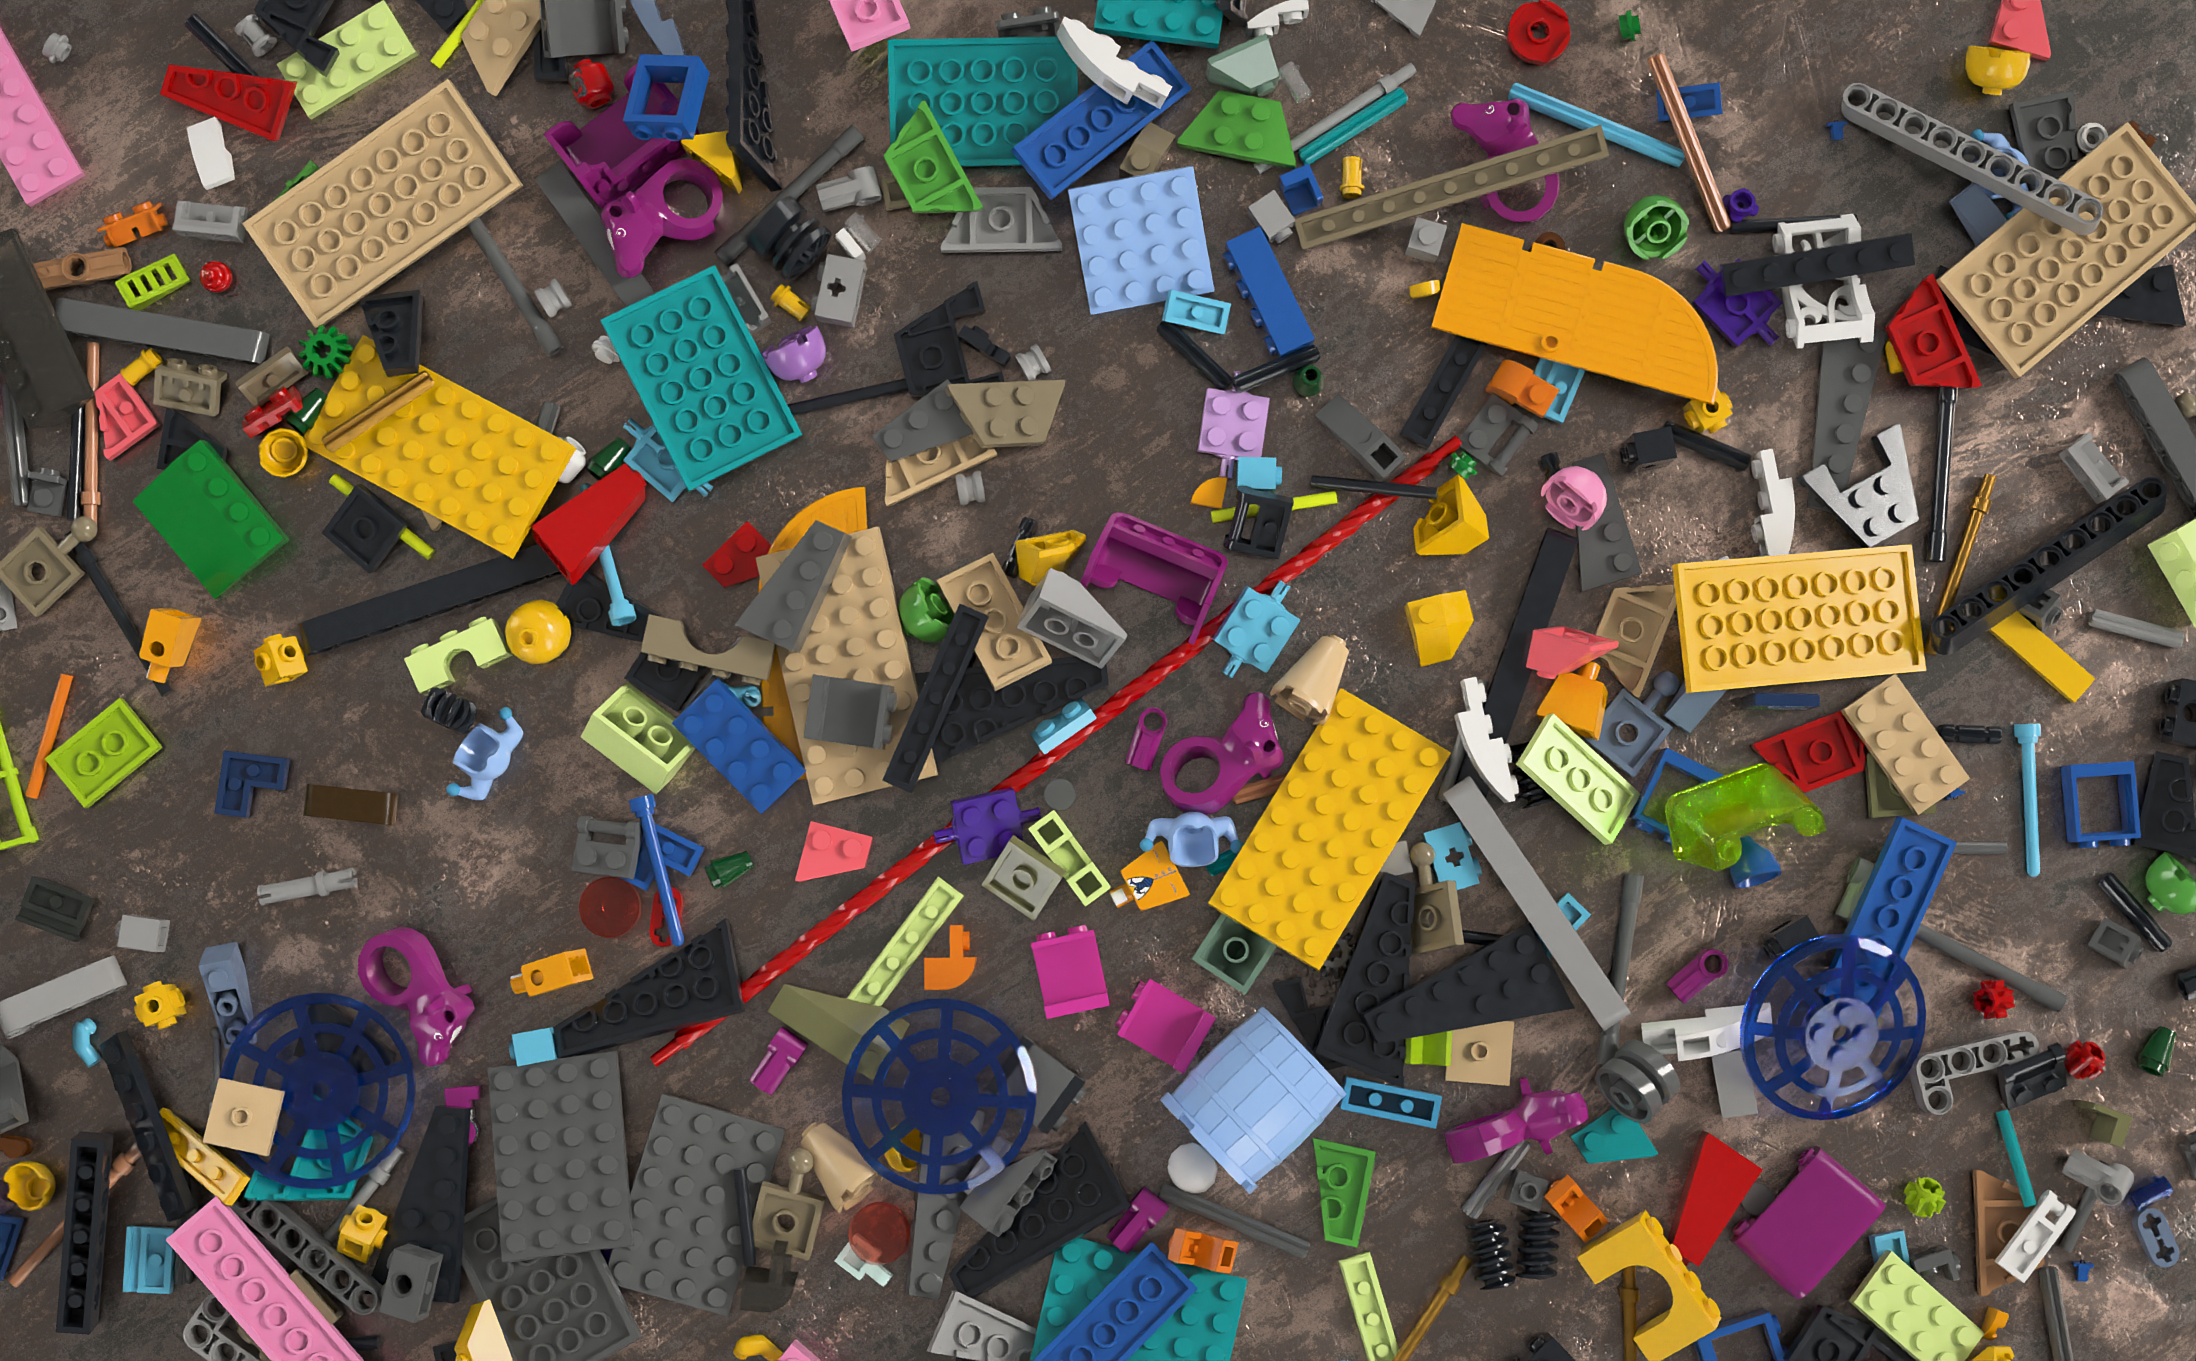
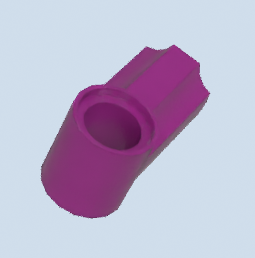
M1147 708L1141 713L1125 763L1151 771L1167 726V717L1159 708ZM1156 712L1162 717V726L1158 730L1150 731L1145 727L1144 718L1148 713Z
M1711 947L1704 948L1696 954L1692 961L1665 983L1681 1003L1685 1004L1713 980L1724 976L1729 967L1728 959L1724 953ZM1715 954L1719 959V965L1715 970L1707 971L1704 967V961L1709 955Z
M782 1026L766 1049L768 1051L749 1081L763 1092L772 1095L783 1081L789 1069L793 1068L800 1060L809 1044Z
M1145 1186L1132 1199L1131 1204L1133 1207L1125 1212L1106 1236L1127 1255L1149 1228L1152 1229L1169 1209L1167 1204Z

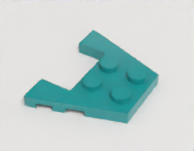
M291 1079L281 1108L312 1118V1121L289 1178L284 1179L255 1169L244 1199L248 1201L350 1200L372 1145L373 1137L341 1113L339 1114L327 1105L320 1097L312 1094L297 1080Z

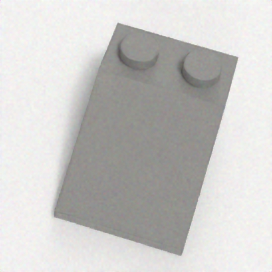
M1049 568L1027 598L1017 625L1018 629L1101 669L1127 637V633L1079 581L1052 568Z

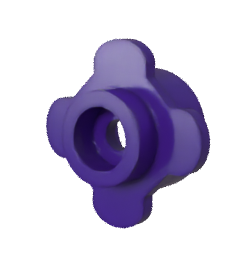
M1746 188L1736 190L1732 195H1725L1722 199L1724 206L1730 212V219L1736 223L1741 222L1744 217L1749 215H1757L1759 211V206L1755 204L1754 195ZM1738 203H1741L1743 207H1738Z

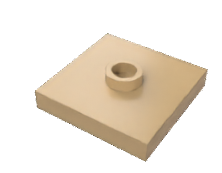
M1502 1021L1453 1030L1451 1066H1445L1444 1080L1510 1086L1514 1021Z
M219 1078L203 1143L269 1156L285 1091Z

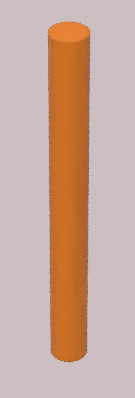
M60 673L25 793L27 797L38 799L48 765L45 758L52 752L73 676Z

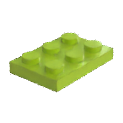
M119 698L47 756L45 760L84 808H89L163 747L123 698Z

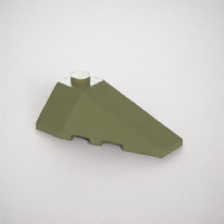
M788 984L783 985L767 1011L874 1082L877 1081L910 1025L909 1022L882 1006L828 995Z

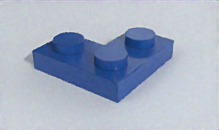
M654 823L665 865L688 876H692L705 847ZM642 833L634 880H623L645 891H649L655 876L645 837Z

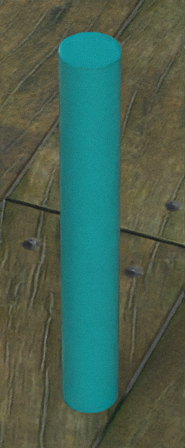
M2009 1110L1997 1112L1996 1116L2024 1208L2035 1206L2037 1202Z

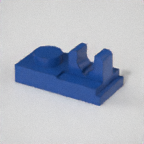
M1720 82L1678 87L1689 118L1723 114ZM1656 90L1659 122L1668 121L1670 117L1659 90Z

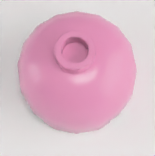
M1579 466L1562 468L1546 481L1541 490V496L1543 497L1546 494L1548 503L1545 505L1548 512L1558 522L1571 529L1576 525L1583 527L1582 530L1592 527L1603 514L1607 503L1606 489L1598 475Z

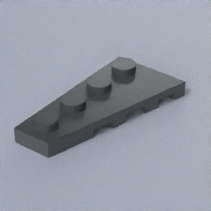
M1604 453L1573 462L1572 466H1579L1597 474L1607 493L1606 507L1598 521L1587 530H1582L1583 527L1576 525L1580 593L1642 574Z

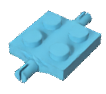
M630 418L628 422L636 430L627 423L624 424L623 428L637 440L633 449L623 461L633 470H637L646 481L673 502L686 489V486L654 425L644 429L633 418ZM709 483L703 485L710 492L713 489V486ZM701 486L696 488L704 497L709 494Z
M1279 580L1270 596L1260 594L1247 585L1245 586L1212 638L1215 642L1225 647L1232 655L1223 670H1221L1223 673L1233 678L1242 662L1252 664L1265 673L1268 672L1300 622L1298 617L1288 612L1283 604H1281L1282 599L1291 588L1289 585Z

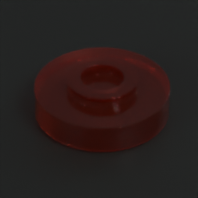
M603 877L593 881L586 887L579 902V913L583 924L595 935L605 938L619 937L632 930L640 918L642 909L640 896L634 886L621 878Z
M874 1202L861 1208L851 1219L848 1228L849 1243L853 1252L862 1261L871 1265H885L898 1259L906 1251L910 1242V1225L904 1213L896 1206L886 1202Z

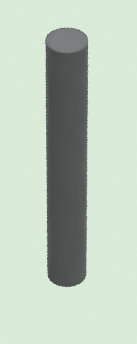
M1956 841L1957 844L1952 854H2007L2008 846L2007 842Z
M2101 1160L2099 1161V1162H2101V1163H2103V1164H2105V1165H2107V1166L2110 1165V1164H2108V1163H2106V1162H2103V1161H2101ZM2087 1186L2076 1209V1213L2059 1245V1248L2069 1253L2072 1252L2097 1199L2094 1189Z

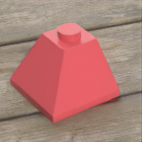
M1566 626L1533 630L1526 667L1537 670V675L1540 677L1555 679L1556 675L1569 673L1616 649L1619 641Z

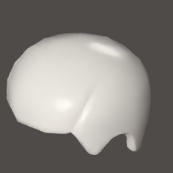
M1193 1142L1183 1144L1171 1153L1167 1168L1170 1178L1176 1187L1185 1192L1198 1194L1207 1191L1215 1183L1218 1171L1216 1160L1202 1145Z

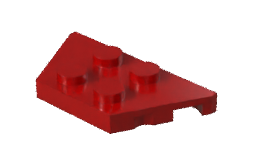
M1930 274L1922 279L1884 327L1910 386L1972 389L1980 387L1982 384L1934 274Z
M1840 710L1751 744L1755 752L1801 793H1806L1864 770L1865 744Z

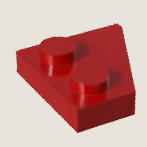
M294 385L287 389L284 386L280 387L269 396L271 401L261 408L259 405H256L243 415L245 420L242 421V429L250 439L282 420L281 416L292 409L296 413L303 408L301 394Z
M746 521L702 566L724 588H728L760 577L756 557L767 555L771 544Z

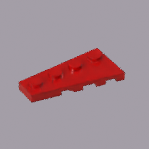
M169 64L160 95L272 141H279L297 82Z

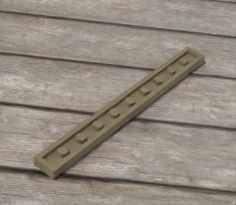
M1598 125L1296 218L1295 225L1302 250H1307L1610 157L1602 126Z

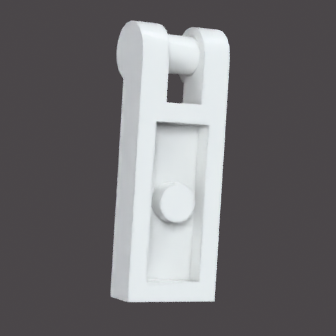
M2046 1190L2039 1197L2037 1205L1994 1261L2022 1283H2025L2076 1213V1210L2069 1204L2063 1205L2057 1200L2058 1196L2050 1190ZM2049 1210L2056 1215L2052 1223L2045 1218Z

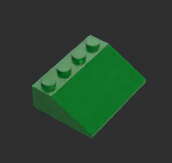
M199 440L175 459L133 500V503L214 599L220 597L290 540L229 465L219 456L210 443L205 440Z

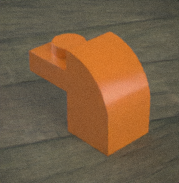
M1503 360L1484 391L1491 395L1492 393L1496 394L1511 406L1517 403L1538 417L1543 418L1560 389L1533 374L1534 371L1515 361Z
M950 925V957L924 958V990H949L956 988L966 982L974 972L977 957H964V951H970V931H964V925Z
M1568 1174L1563 1179L1555 1181L1544 1196L1545 1201L1585 1244L1609 1223L1604 1214L1582 1192L1577 1183Z
M1175 1228L1174 1234L1169 1241L1167 1260L1199 1266L1214 1272L1231 1274L1239 1242L1191 1228Z

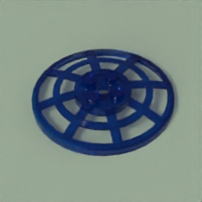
M1852 934L1825 935L1810 939L1791 948L1776 959L1762 974L1750 993L1740 1024V1047L1747 1073L1757 1089L1774 1105L1787 1113L1815 1120L1841 1119L1858 1114L1887 1097L1903 1081L1912 1068V1064L1921 1049L1925 1034L1926 1008L1924 995L1919 981L1910 966L1896 952L1878 941ZM1834 948H1842V968L1823 971L1805 981L1793 967L1816 953ZM1856 948L1880 954L1893 962L1898 969L1886 983L1883 979L1869 971L1855 968ZM1784 976L1794 987L1795 991L1783 1005L1777 1023L1757 1022L1759 1011L1766 996L1775 983ZM1907 978L1916 997L1917 1025L1903 1027L1902 1008L1895 992ZM1841 979L1840 994L1829 995L1821 999L1814 991L1816 987L1826 982ZM1855 979L1868 982L1880 991L1865 1004L1854 996ZM1804 999L1811 1008L1805 1015L1801 1026H1789L1788 1023L1793 1011L1799 1002ZM1888 1001L1893 1012L1894 1028H1879L1875 1013ZM1839 1026H1845L1846 1031L1843 1037L1836 1040L1833 1039L1835 1029ZM1755 1035L1774 1037L1776 1057L1783 1070L1782 1073L1767 1082L1762 1076L1756 1060ZM1786 1039L1800 1040L1802 1048L1806 1053V1056L1793 1066L1787 1055ZM1913 1039L1905 1061L1892 1079L1887 1082L1882 1074L1894 1060L1901 1040ZM1892 1041L1886 1056L1876 1067L1869 1058L1876 1043ZM1816 1064L1829 1071L1825 1087L1812 1084L1803 1079L1801 1075ZM1859 1066L1866 1075V1077L1853 1084L1839 1087L1842 1071ZM1793 1082L1806 1092L1822 1096L1817 1112L1808 1111L1783 1100L1775 1091ZM1871 1083L1877 1089L1875 1094L1851 1107L1831 1111L1836 1096L1855 1093Z
M310 993L293 996L277 1002L259 1013L243 1028L232 1043L224 1060L220 1078L233 1080L241 1054L259 1063L253 1085L264 1087L268 1069L283 1076L280 1091H285L281 1109L284 1108L287 1115L295 1122L286 1137H283L275 1130L273 1143L279 1146L268 1164L255 1153L236 1150L252 1168L263 1176L283 1185L301 1189H324L341 1186L357 1180L377 1168L391 1155L402 1140L411 1121L415 1105L416 1078L414 1064L408 1047L398 1030L385 1016L371 1006L350 997L332 993ZM315 1003L337 1004L350 1007L359 1012L351 1028L333 1023L311 1024L306 1005ZM293 1010L298 1028L281 1036L267 1051L249 1043L254 1034L268 1021L283 1012ZM370 1018L389 1034L398 1048L403 1061L387 1066L384 1065L377 1049L368 1039L362 1036ZM315 1033H333L344 1036L345 1039L336 1054L319 1052ZM298 1038L302 1039L306 1055L300 1057L291 1065L276 1057L288 1044ZM357 1044L372 1060L375 1066L374 1070L358 1074L348 1061ZM406 1074V1104L402 1119L397 1128L382 1119L389 1096L388 1079ZM320 1081L325 1082L329 1087V1094L323 1100H317L313 1095V1087ZM379 1082V1098L375 1112L372 1113L359 1105L361 1087ZM351 1116L366 1124V1127L356 1137L341 1145L338 1131L339 1125ZM307 1128L324 1130L328 1149H309L297 1144ZM375 1130L390 1139L385 1148L371 1161L354 1171L346 1173L343 1154L360 1146ZM290 1154L308 1159L330 1158L333 1177L306 1179L288 1175L279 1170Z
M949 998L924 999L892 1010L876 1021L862 1036L854 1048L845 1069L842 1085V1109L846 1128L854 1146L863 1159L879 1175L895 1185L914 1192L952 1194L970 1190L989 1181L1003 1171L1016 1157L1025 1143L1033 1124L1036 1109V1081L1032 1064L1024 1046L1015 1033L1001 1019L984 1008L966 1001ZM940 1009L939 1028L919 1031L901 1041L889 1027L897 1019L913 1012ZM953 1010L964 1011L980 1017L994 1026L1001 1035L987 1047L972 1035L952 1029ZM879 1034L891 1050L879 1065L873 1085L853 1083L862 1055L872 1040ZM938 1038L936 1058H930L920 1063L908 1049L921 1041ZM951 1040L963 1042L977 1050L980 1054L965 1067L960 1062L950 1059ZM1010 1044L1017 1053L1024 1070L1027 1096L1008 1095L1006 1077L996 1057ZM898 1057L910 1071L903 1082L902 1088L883 1086L889 1068ZM988 1064L996 1077L998 1095L979 1093L978 1084L974 1078ZM940 1087L947 1089L950 1096L949 1101L943 1106L934 1105L931 1101L933 1090ZM852 1097L872 1099L874 1118L884 1137L869 1149L863 1142L855 1123ZM882 1099L901 1101L902 1109L907 1117L892 1130L884 1117ZM978 1107L997 1108L992 1125L982 1137L970 1122L976 1115ZM1007 1108L1026 1109L1024 1122L1018 1137L1009 1151L1000 1158L989 1144L1001 1129ZM914 1128L930 1135L929 1155L911 1149L900 1140ZM961 1131L973 1145L959 1153L942 1156L944 1136H950ZM893 1147L908 1159L928 1165L926 1184L914 1182L897 1175L886 1168L878 1158ZM978 1153L991 1166L984 1173L967 1181L950 1185H939L941 1166L961 1163Z

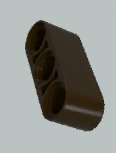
M307 784L303 816L395 826L399 794Z

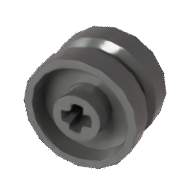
M1632 1039L1625 1042L1615 1052L1614 1058L1606 1061L1595 1076L1597 1086L1609 1104L1624 1117L1642 1124L1650 1122L1660 1112L1662 1105L1668 1103L1680 1089L1679 1077L1666 1058L1652 1046Z

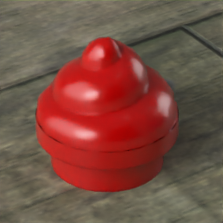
M211 261L206 263L200 270V282L206 290L220 293L230 286L232 272L224 263Z

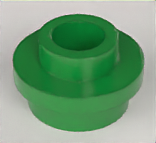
M1627 10L1626 14L1619 15L1621 35L1623 40L1630 39L1631 42L1636 41V35L1641 34L1639 16H1632V11Z
M1462 451L1460 455L1456 452L1451 454L1452 459L1448 464L1466 480L1471 475L1475 476L1478 473L1474 468L1477 462L1467 453Z

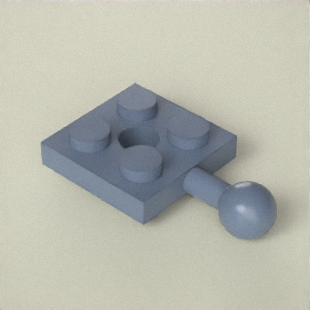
M1663 671L1655 677V689L1643 704L1625 689H1620L1605 708L1599 740L1595 741L1582 737L1585 742L1631 778L1636 776L1673 729V727L1653 712L1664 696H1671L1677 692L1679 679L1673 672ZM1629 724L1635 729L1636 736L1632 742H1625L1620 738L1619 729L1622 725Z

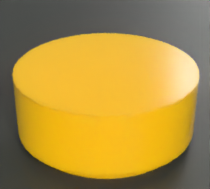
M1439 280L1423 282L1408 287L1412 299L1435 295L1442 291Z

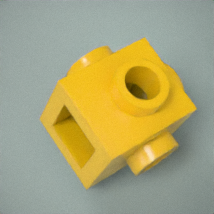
M1718 387L1714 405L1709 404L1714 413L1707 411V403L1690 399L1691 401L1682 408L1685 412L1684 417L1687 424L1698 433H1703L1706 430L1710 434L1715 433L1727 426L1725 420L1733 414L1730 410L1732 403L1724 391L1720 392Z
M282 634L269 636L263 639V645L253 651L255 665L261 673L265 687L293 681L308 672L304 661V653L298 644L296 636L283 638Z
M157 981L143 987L144 993L134 997L137 1004L134 1006L135 1014L141 1023L144 1022L145 1027L157 1026L158 1030L176 1024L177 1017L187 1014L183 994L176 984L162 985L161 981ZM155 1000L159 1003V1009L157 1008Z
M358 1204L351 1215L346 1214L340 1223L337 1252L366 1264L376 1248L381 1249L388 1233L385 1230L387 1216L382 1215L375 1209L366 1208Z

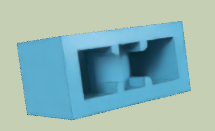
M1460 822L1420 834L1422 841L1430 844L1435 851V859L1430 866L1436 883L1447 880L1455 881L1457 890L1480 883L1478 876L1482 875L1479 861L1477 857H1471L1468 846L1472 845L1471 835L1466 827L1462 828ZM1450 848L1453 853L1459 852L1460 858L1456 860L1457 866L1455 867L1452 862H1446L1445 857L1450 855Z

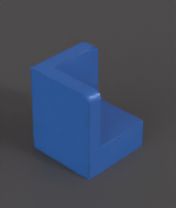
M1309 164L1280 175L1278 184L1292 216H1297L1322 205L1324 198Z

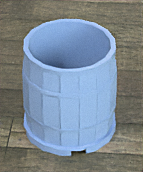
M1261 1006L1254 1015L1232 1030L1227 1037L1214 1047L1190 1071L1189 1075L1172 1094L1167 1092L1160 1101L1178 1120L1180 1119L1186 1125L1190 1133L1214 1159L1251 1194L1258 1187L1255 1182L1276 1165L1278 1166L1290 1153L1321 1125L1325 1117L1347 1093L1305 1047L1268 1010Z

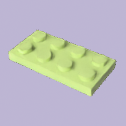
M382 0L318 39L338 48L340 53L327 77L321 75L297 52L276 65L286 80L297 82L294 94L307 116L312 120L415 58L418 54L389 6Z
M1554 713L1544 717L1516 763L1517 766L1604 845L1613 843L1641 795Z
M1889 1250L1884 1251L1849 1299V1302L1916 1361H1965L1985 1334L1895 1253Z

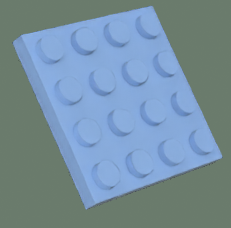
M1192 165L1068 189L1091 315L1166 301L1168 290L1192 295L1214 292Z

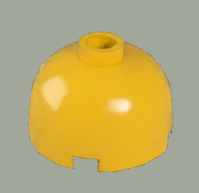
M1968 46L1965 59L1966 73L1973 84L1983 87L1982 93L2001 95L2002 89H2013L2026 77L2031 53L1993 47Z
M542 599L528 601L516 608L508 618L504 631L506 644L512 654L521 661L530 664L548 663L559 657L569 645L571 638L569 619L552 602Z

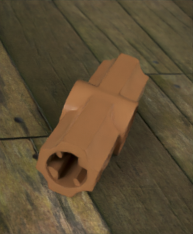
M121 247L87 254L70 253L64 258L32 263L29 269V276L34 290L41 292L74 285L91 286L97 281L124 277L130 274L132 265L127 249ZM84 263L85 269L83 273L77 276L78 266Z

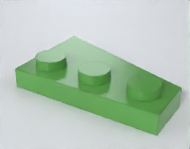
M1313 1138L1325 1241L1357 1248L1377 1151Z

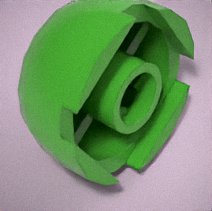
M1650 195L1636 201L1628 210L1623 223L1624 235L1633 252L1641 258L1650 260L1649 257H1659L1664 259L1676 253L1686 242L1689 219L1681 206L1668 196Z
M922 577L903 592L898 606L904 632L908 636H913L918 640L929 643L938 642L945 638L954 617L946 600H943L939 595V587L931 579Z
M2164 852L2148 868L2145 876L2146 887L2151 893L2147 899L2160 912L2166 908L2178 915L2193 913L2196 911V880L2189 874L2190 871L2176 858Z

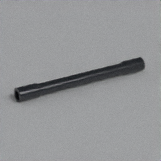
M1938 388L1939 410L1930 531L1928 532L1926 561L1946 562L1948 536L1946 527L1954 416L1958 388Z

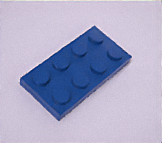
M719 678L672 722L696 749L761 814L806 772L804 764Z

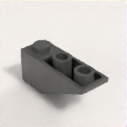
M1339 394L1315 415L1377 481L1383 482L1407 458L1385 433Z
M1041 1149L979 1181L959 1208L984 1229L999 1237L1002 1232L1007 1231L1011 1227L1014 1217L1021 1207L1031 1201L1034 1191L1041 1181L1050 1176L1058 1159L1044 1149Z

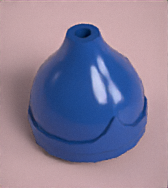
M1744 836L1738 839V848L1730 868L1732 880L1736 888L1757 886L1781 875L1780 864L1767 848L1756 843L1751 836Z

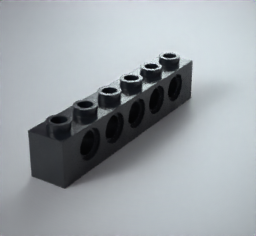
M80 1131L71 1139L56 1333L89 1335L98 1325L114 1134Z

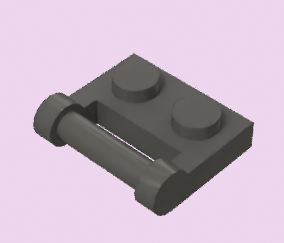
M1492 393L1459 438L1462 442L1459 449L1497 476L1502 477L1507 471L1506 465L1528 435L1534 434L1539 425ZM1511 421L1519 427L1496 459L1489 456L1488 452Z
M581 815L577 822L578 838L571 871L634 880L643 833L641 822L629 821L628 823L595 820L592 816ZM593 832L626 836V845L592 841Z

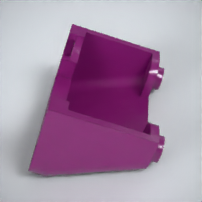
M637 64L630 68L624 77V85L629 93L581 129H578L571 121H563L543 134L601 208H604L610 201L622 199L630 191L633 193L660 168L670 161L677 160L686 153L681 140L670 141L664 138L641 140L634 137L623 122ZM653 82L645 114L677 115L680 102L664 83ZM696 127L695 135H700Z
M1815 1146L1813 1149L1809 1147L1799 1156L1797 1162L1800 1165L1797 1169L1799 1171L1797 1176L1757 1219L1752 1218L1749 1221L1746 1218L1742 1219L1732 1230L1734 1236L1730 1239L1738 1249L1786 1294L1797 1300L1805 1297L1875 1222L1886 1207V1204L1818 1146Z

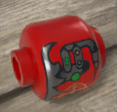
M585 59L573 66L575 70L570 73L568 83L578 104L587 106L589 109H595L607 104L611 100L610 96L614 91V85L605 65L599 62H592L591 59Z

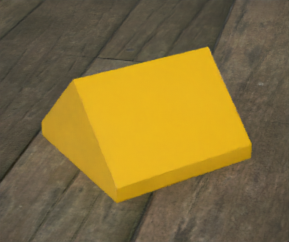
M729 130L694 135L693 140H681V144L690 159L704 163L715 172L721 182L739 194L743 190L738 156L729 149L726 142V133Z

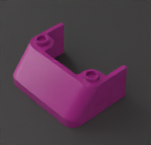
M1118 512L1110 516L1090 555L1080 583L1085 589L1089 582L1098 588L1104 589L1114 587L1120 579L1176 602L1175 613L1179 619L1185 624L1194 625L1188 643L1194 645L1224 575L1228 561L1218 551L1129 514Z

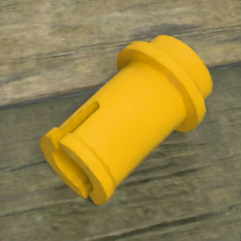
M1356 156L1344 157L1342 159L1343 184L1340 185L1339 190L1344 198L1361 197V192L1364 191V185L1361 184L1362 158L1360 159V157Z
M781 284L770 299L774 301L775 307L780 306L801 323L810 312L811 305L791 292L789 285L785 287Z
M153 348L143 349L141 355L128 366L122 368L120 373L130 385L135 386L137 382L162 364L163 360Z

